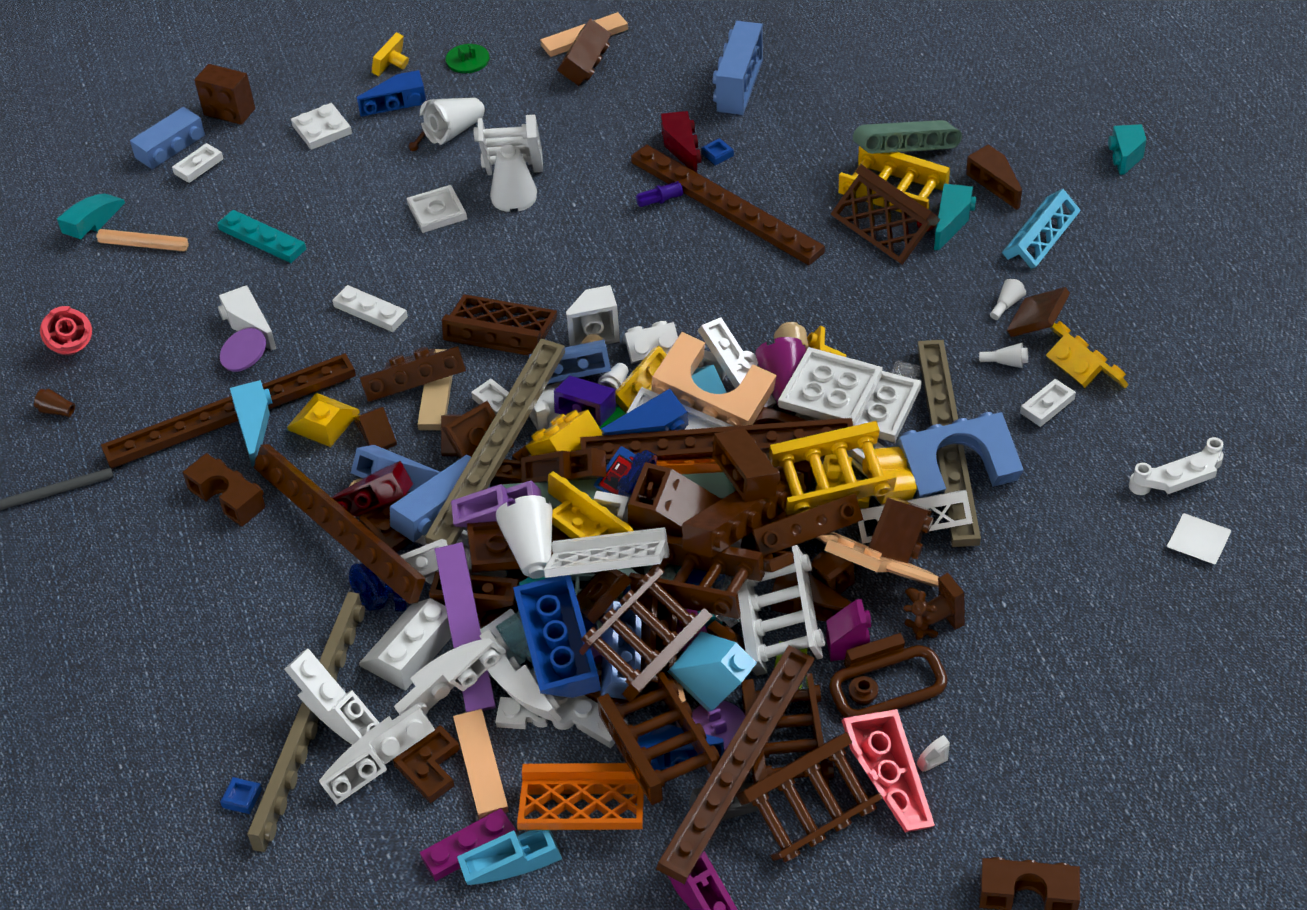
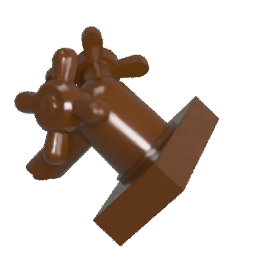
M949 573L938 578L939 594L928 602L925 600L926 593L924 591L919 592L912 587L905 590L913 604L905 605L903 609L916 615L915 622L906 619L904 624L912 628L918 641L926 635L936 638L938 632L929 629V625L945 618L955 630L965 625L964 591Z

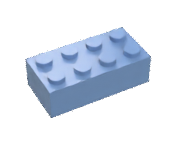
M736 21L734 28L729 30L728 43H725L723 48V57H719L718 71L715 70L713 73V84H716L713 102L717 103V112L744 115L763 61V24Z

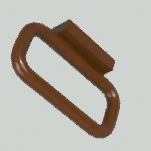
M901 633L846 650L844 660L846 668L835 672L830 679L829 689L838 711L845 718L898 710L934 698L944 691L948 681L946 671L939 657L932 649L926 646L916 645L904 648L905 641ZM915 657L925 658L936 678L932 686L858 710L848 705L841 690V683L845 680Z

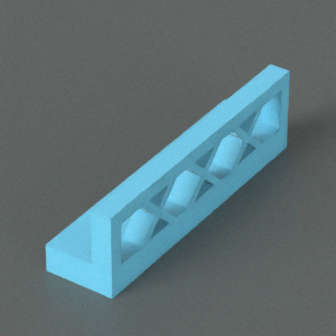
M1064 189L1047 196L1002 251V254L1007 260L1020 255L1031 269L1037 267L1081 210ZM1063 203L1070 210L1069 215L1063 214ZM1051 218L1057 219L1058 229L1052 228ZM1040 232L1046 233L1047 243L1041 242ZM1028 246L1034 247L1035 258L1027 251Z

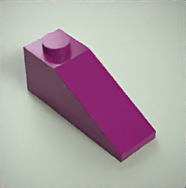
M705 851L685 885L668 876L677 894L691 910H738Z

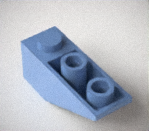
M376 445L357 448L351 469V474L364 479L378 470L401 461L413 482L408 492H412L440 472Z

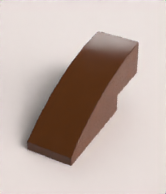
M588 448L521 458L522 483L530 480L533 483L548 482V474L552 471L568 481L606 478V452L602 449Z

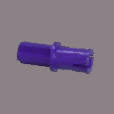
M679 181L665 186L657 185L652 190L638 193L636 201L639 207L657 202L662 204L665 200L682 196L683 188Z

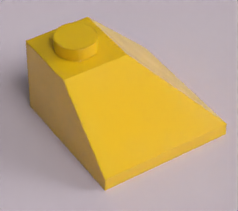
M316 393L287 426V429L331 447L352 423L353 417L357 416L360 411L355 407Z

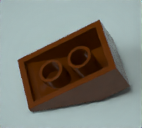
M887 498L868 548L882 553V557L904 563H912L913 559L918 560L923 549V544L920 543L923 533L928 534L934 518L930 517L932 511L900 498Z

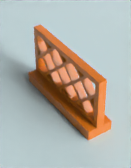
M627 763L522 764V786L517 829H643L645 793ZM559 794H574V795H572V796L569 797L568 799H565V798H563V797H562L561 795H559ZM590 794H604V795L601 796L600 798L596 799L595 797H593V796L590 795ZM621 794H635V795H633L632 797H630L629 799H627L626 797H624V796L621 795ZM530 795H542V796H540V797L537 798V799H534V798H532ZM551 799L558 803L551 810L543 806V804ZM584 799L589 803L588 806L582 810L574 806L575 803ZM615 799L620 805L613 810L604 805L610 800ZM534 810L542 814L537 819H525ZM565 810L573 814L568 819H560L557 816ZM596 810L604 814L601 818H590L588 815ZM626 810H630L636 815V818H622L619 815Z

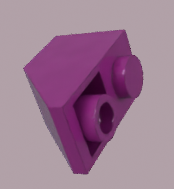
M862 599L853 601L826 621V642L830 661L845 660L846 650L870 643L868 628H871V617L869 610L864 611Z

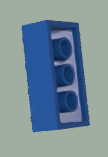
M571 575L551 577L513 587L540 694L574 698L601 691L591 648L584 655L579 653V650L584 645L581 639L586 634V629Z

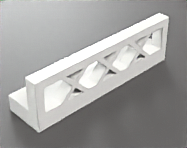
M966 490L907 500L926 509L931 508L940 515L929 531L973 523ZM963 502L966 519L954 521L945 515L951 504ZM885 505L860 509L864 519L858 522L862 544L871 542L873 537H867L864 521L871 519L879 521ZM946 506L942 512L935 507ZM942 517H944L945 519H947L948 521H950V522L939 523V521L942 519Z

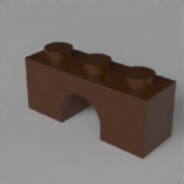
M206 453L182 472L188 490L205 502L214 495L223 493L219 496L224 515L241 527L266 508L263 499L264 492L256 483L251 484L240 472L229 469L219 458L215 459Z
M1001 857L982 858L979 908L1012 910L1014 895L1021 890H1032L1042 897L1044 910H1078L1080 904V866H1070L1067 863H1038L1034 860L1012 861Z

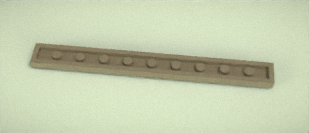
M540 339L425 536L426 544L440 539L446 540L448 545L457 543L465 527H455L453 525L451 501L489 487L565 354L564 345Z
M944 340L918 341L917 350L931 426L941 424L942 426L952 424L958 420ZM950 444L936 452L937 464L946 487L945 493L966 490L973 521L971 524L949 528L952 547L980 546L981 536L964 446L961 444ZM963 502L951 504L946 511V515L954 521L966 519Z
M347 593L319 660L336 682L338 671L344 667L346 662V651L349 645L354 643L357 624L362 622L364 618L365 607L361 604L359 593ZM303 701L247 833L252 848L256 851L265 852L269 841H273L276 835L278 818L285 813L289 791L296 786L297 772L300 764H304L306 761L309 742L317 734L319 718Z

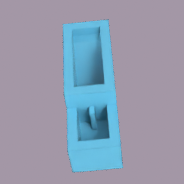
M513 830L457 856L467 885H474L522 875L562 860V856L551 830H529L518 836Z

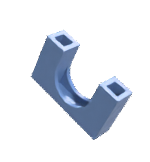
M986 412L970 420L961 418L945 426L936 424L920 432L910 430L899 436L895 446L900 447L903 451L907 467L914 476L917 490L913 499L945 493L946 487L937 464L936 452L950 444L968 446L979 454L985 465L992 487L1018 481L1024 470L1002 412L995 414Z

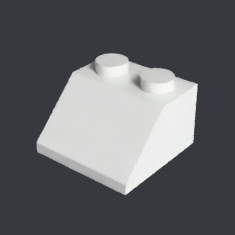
M611 285L585 290L566 311L569 346L581 344L583 338L589 334L600 335L605 339L606 344L620 342L617 304Z

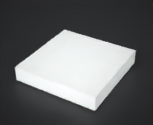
M451 185L407 198L408 206L422 233L467 220V214Z

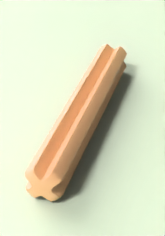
M100 229L96 235L98 242L104 244L183 252L187 251L189 246L186 237Z

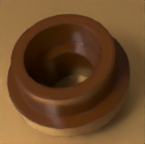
M857 677L849 685V694L857 704H870L878 696V684L870 677Z

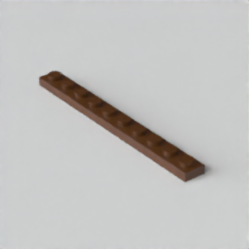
M646 144L631 155V163L667 184L679 181L684 194L803 263L811 265L825 253V246L653 147Z
M344 353L264 383L262 386L263 389H269L272 404L268 405L270 409L355 377L356 373L349 358ZM232 396L101 444L109 467L112 469L238 421Z
M852 418L588 436L580 437L581 450L588 448L605 450L606 464L610 462L621 446L645 461L712 457L714 433L745 428L749 435L755 439L762 452L769 453V448L772 444L853 426Z
M260 445L254 469L409 604L418 603L426 578L271 445Z
M788 645L660 858L656 870L685 885L801 686L806 674H808L815 660L814 657Z

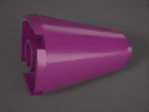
M775 338V343L767 346V342H765L755 352L758 367L776 375L772 395L777 406L778 399L807 351L805 344L802 345V341L798 338ZM779 408V409H781V410H784L785 412H789V413H790V412H793V411H790V410H786V409H783V408Z

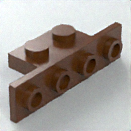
M456 346L437 353L435 348L428 350V347L415 350L413 352L414 355L405 358L403 355L390 358L389 363H386L385 369L360 377L368 402L465 372L466 368L459 347Z

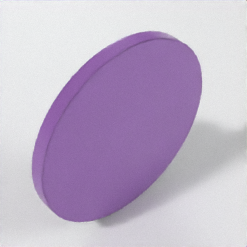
M245 328L234 333L228 338L221 349V364L227 370L233 372L242 371L254 365L263 355L266 347V338L263 333L256 328Z
M722 701L710 712L702 705L692 712V719L696 724L700 723L705 734L723 739L724 752L745 718L740 708L726 701Z

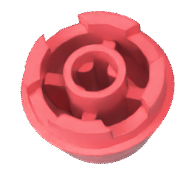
M61 306L51 310L43 319L40 326V335L42 341L49 349L61 355H73L89 343L92 336V326L84 313L72 309L70 306Z

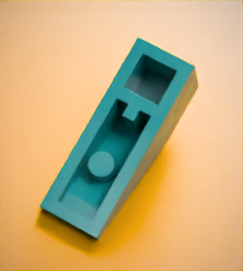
M944 184L938 215L940 221L936 227L934 250H940L969 221L970 211H975L977 197L972 196L973 186Z

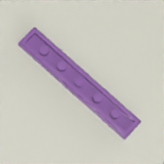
M463 542L435 548L454 649L476 640H482L480 638L481 629ZM486 670L477 679L475 684L468 687L464 692L462 691L466 713L479 709L486 711L496 708L490 674Z

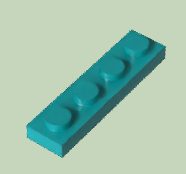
M236 210L229 212L217 223L220 231L289 263H292L306 250L305 242Z

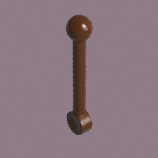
M424 131L421 132L414 142L409 144L410 151L418 150V144L425 136Z

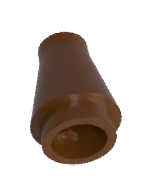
M49 388L46 390L40 389L35 396L34 407L40 413L71 417L75 411V403L68 401Z

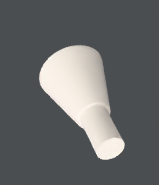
M1006 279L1004 281L997 305L990 313L992 319L998 320L1005 310L1026 295L1022 282L1017 279Z
M1019 343L992 352H980L979 360L980 362H997L1023 368V363H1028V348H1023V344Z

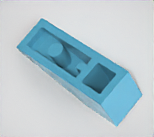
M261 380L230 388L252 466L255 465L260 445L263 444L270 416L268 405L272 404L269 389H263Z

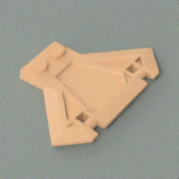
M833 531L816 537V539L826 544L825 551L875 572H890L938 587L939 577L910 563L882 557V553L868 548L869 546Z

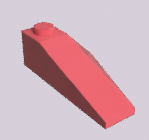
M898 710L843 718L841 721L844 730L853 742L849 745L851 751L878 792L882 795L903 830L911 832L935 826Z

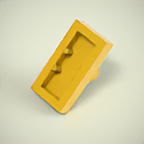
M396 32L373 56L371 73L380 76L390 64L401 69L406 68L409 58L401 54L403 35Z

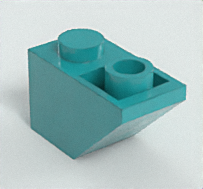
M1142 124L1114 126L1112 136L1108 138L1109 150H1113V164L1117 165L1120 175L1126 174L1144 157L1147 139Z

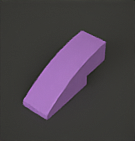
M530 480L507 489L500 484L452 500L453 525L455 527H467V523L497 521L496 511L501 505L506 502L507 506L515 504V498L522 496H541V489Z

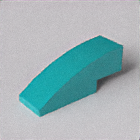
M106 193L85 198L74 204L57 218L60 230L63 234L82 239L90 230L98 232L125 204V201Z

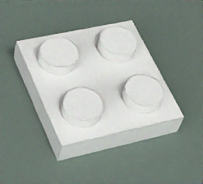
M332 103L291 118L292 126L311 150L352 134L351 126Z

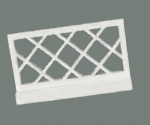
M663 527L553 541L551 544L553 555L544 568L545 578L661 564L662 559L669 558L670 555L666 529Z

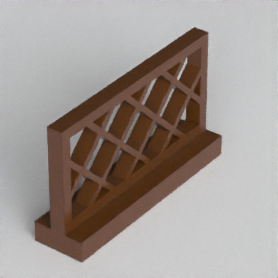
M860 164L855 171L858 176L833 209L831 215L903 265L930 226L935 227L940 218ZM861 184H864L867 187V196L856 198L857 189ZM883 197L885 207L874 210L873 199ZM868 201L869 211L858 214L857 203ZM852 205V216L843 218L839 215L845 206ZM902 210V220L891 222L890 211ZM885 213L886 224L875 226L874 215ZM869 217L870 228L859 229L858 219ZM918 221L922 224L916 233L909 234L908 223ZM903 225L904 236L893 238L892 227ZM887 229L888 240L878 242L876 231ZM905 241V249L900 256L896 255L893 244Z
M463 294L450 315L445 314L442 318L443 340L529 356V354L533 353L540 339H545L557 318V310ZM466 304L477 305L471 308L465 307ZM491 309H500V310H498V311L491 312V313H490V311H489V310H491ZM483 312L484 315L474 318V314ZM515 313H523L522 315L516 317L512 315ZM505 316L508 318L499 322L496 320ZM539 317H545V318H547V319H543V320H540V321H537V320H536V318H539ZM525 321L531 322L530 324L521 326L520 324Z

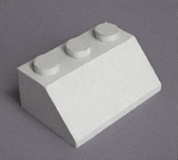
M431 598L411 604L360 661V667L406 691L413 683L410 678L429 664L452 637L446 606Z

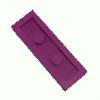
M502 808L426 848L420 852V856L436 882L461 868L457 856L513 830L516 832V829Z

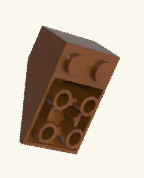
M645 462L628 503V524L645 530L665 527L666 535L683 538L682 523L720 501L721 498L671 468Z

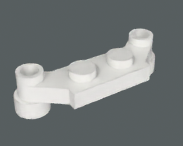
M1216 437L1209 438L1202 452L1157 468H1151L1147 463H1138L1130 477L1129 489L1137 495H1145L1150 492L1151 488L1165 490L1167 494L1215 478L1217 469L1221 466L1224 456L1222 452L1223 441Z

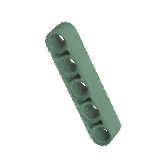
M944 120L866 124L857 127L853 133V141L871 154L951 149L958 146L962 139L961 131Z

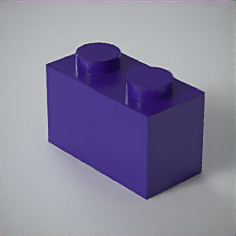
M569 375L554 390V413L567 415L574 410H577L578 413L589 410L597 425L601 427L616 411L615 389Z

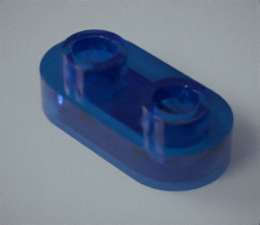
M644 450L642 453L639 452L635 455L631 464L632 468L627 475L621 477L617 484L618 495L629 497L630 500L644 463L656 465V454Z
M363 563L353 564L349 571V582L355 593H359L360 600L367 610L382 609L388 600L387 589L377 575Z

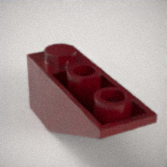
M688 111L662 113L661 132L664 147L686 167L697 173V163H701L700 149H696L698 148L697 134H694V120L689 119Z
M399 461L376 471L335 494L332 498L351 515L357 517L405 496L412 487L413 482L402 462Z

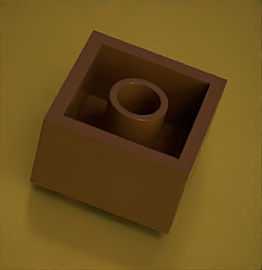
M207 64L194 79L203 115L242 125L256 109L248 75L245 72Z

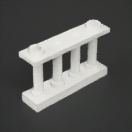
M526 115V124H522V127L485 129L483 119L477 118L478 127H474V141L479 142L482 152L481 166L486 168L487 175H492V165H495L497 151L505 145L518 147L525 163L528 162V165L532 164L534 172H543L542 147L536 115Z
M798 545L792 546L794 564L775 572H765L762 581L796 572L797 586L758 596L755 594L754 586H757L760 581L746 579L738 592L745 651L757 662L752 669L756 676L766 674V662L769 661V658L782 655L788 645L798 650L809 647L817 659L823 658L821 647L825 646V640L821 629L817 627L808 571L812 570L811 562L807 554L803 555ZM801 597L803 610L765 621L759 619L758 611H761V607ZM805 622L807 636L770 646L763 644L762 636H765V632Z

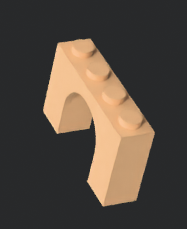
M681 332L652 376L651 391L661 394L671 389L681 404L733 426L753 425L774 391L776 375L756 365H752L741 384L733 391L724 394L706 392L699 388L691 377L704 357L705 342Z

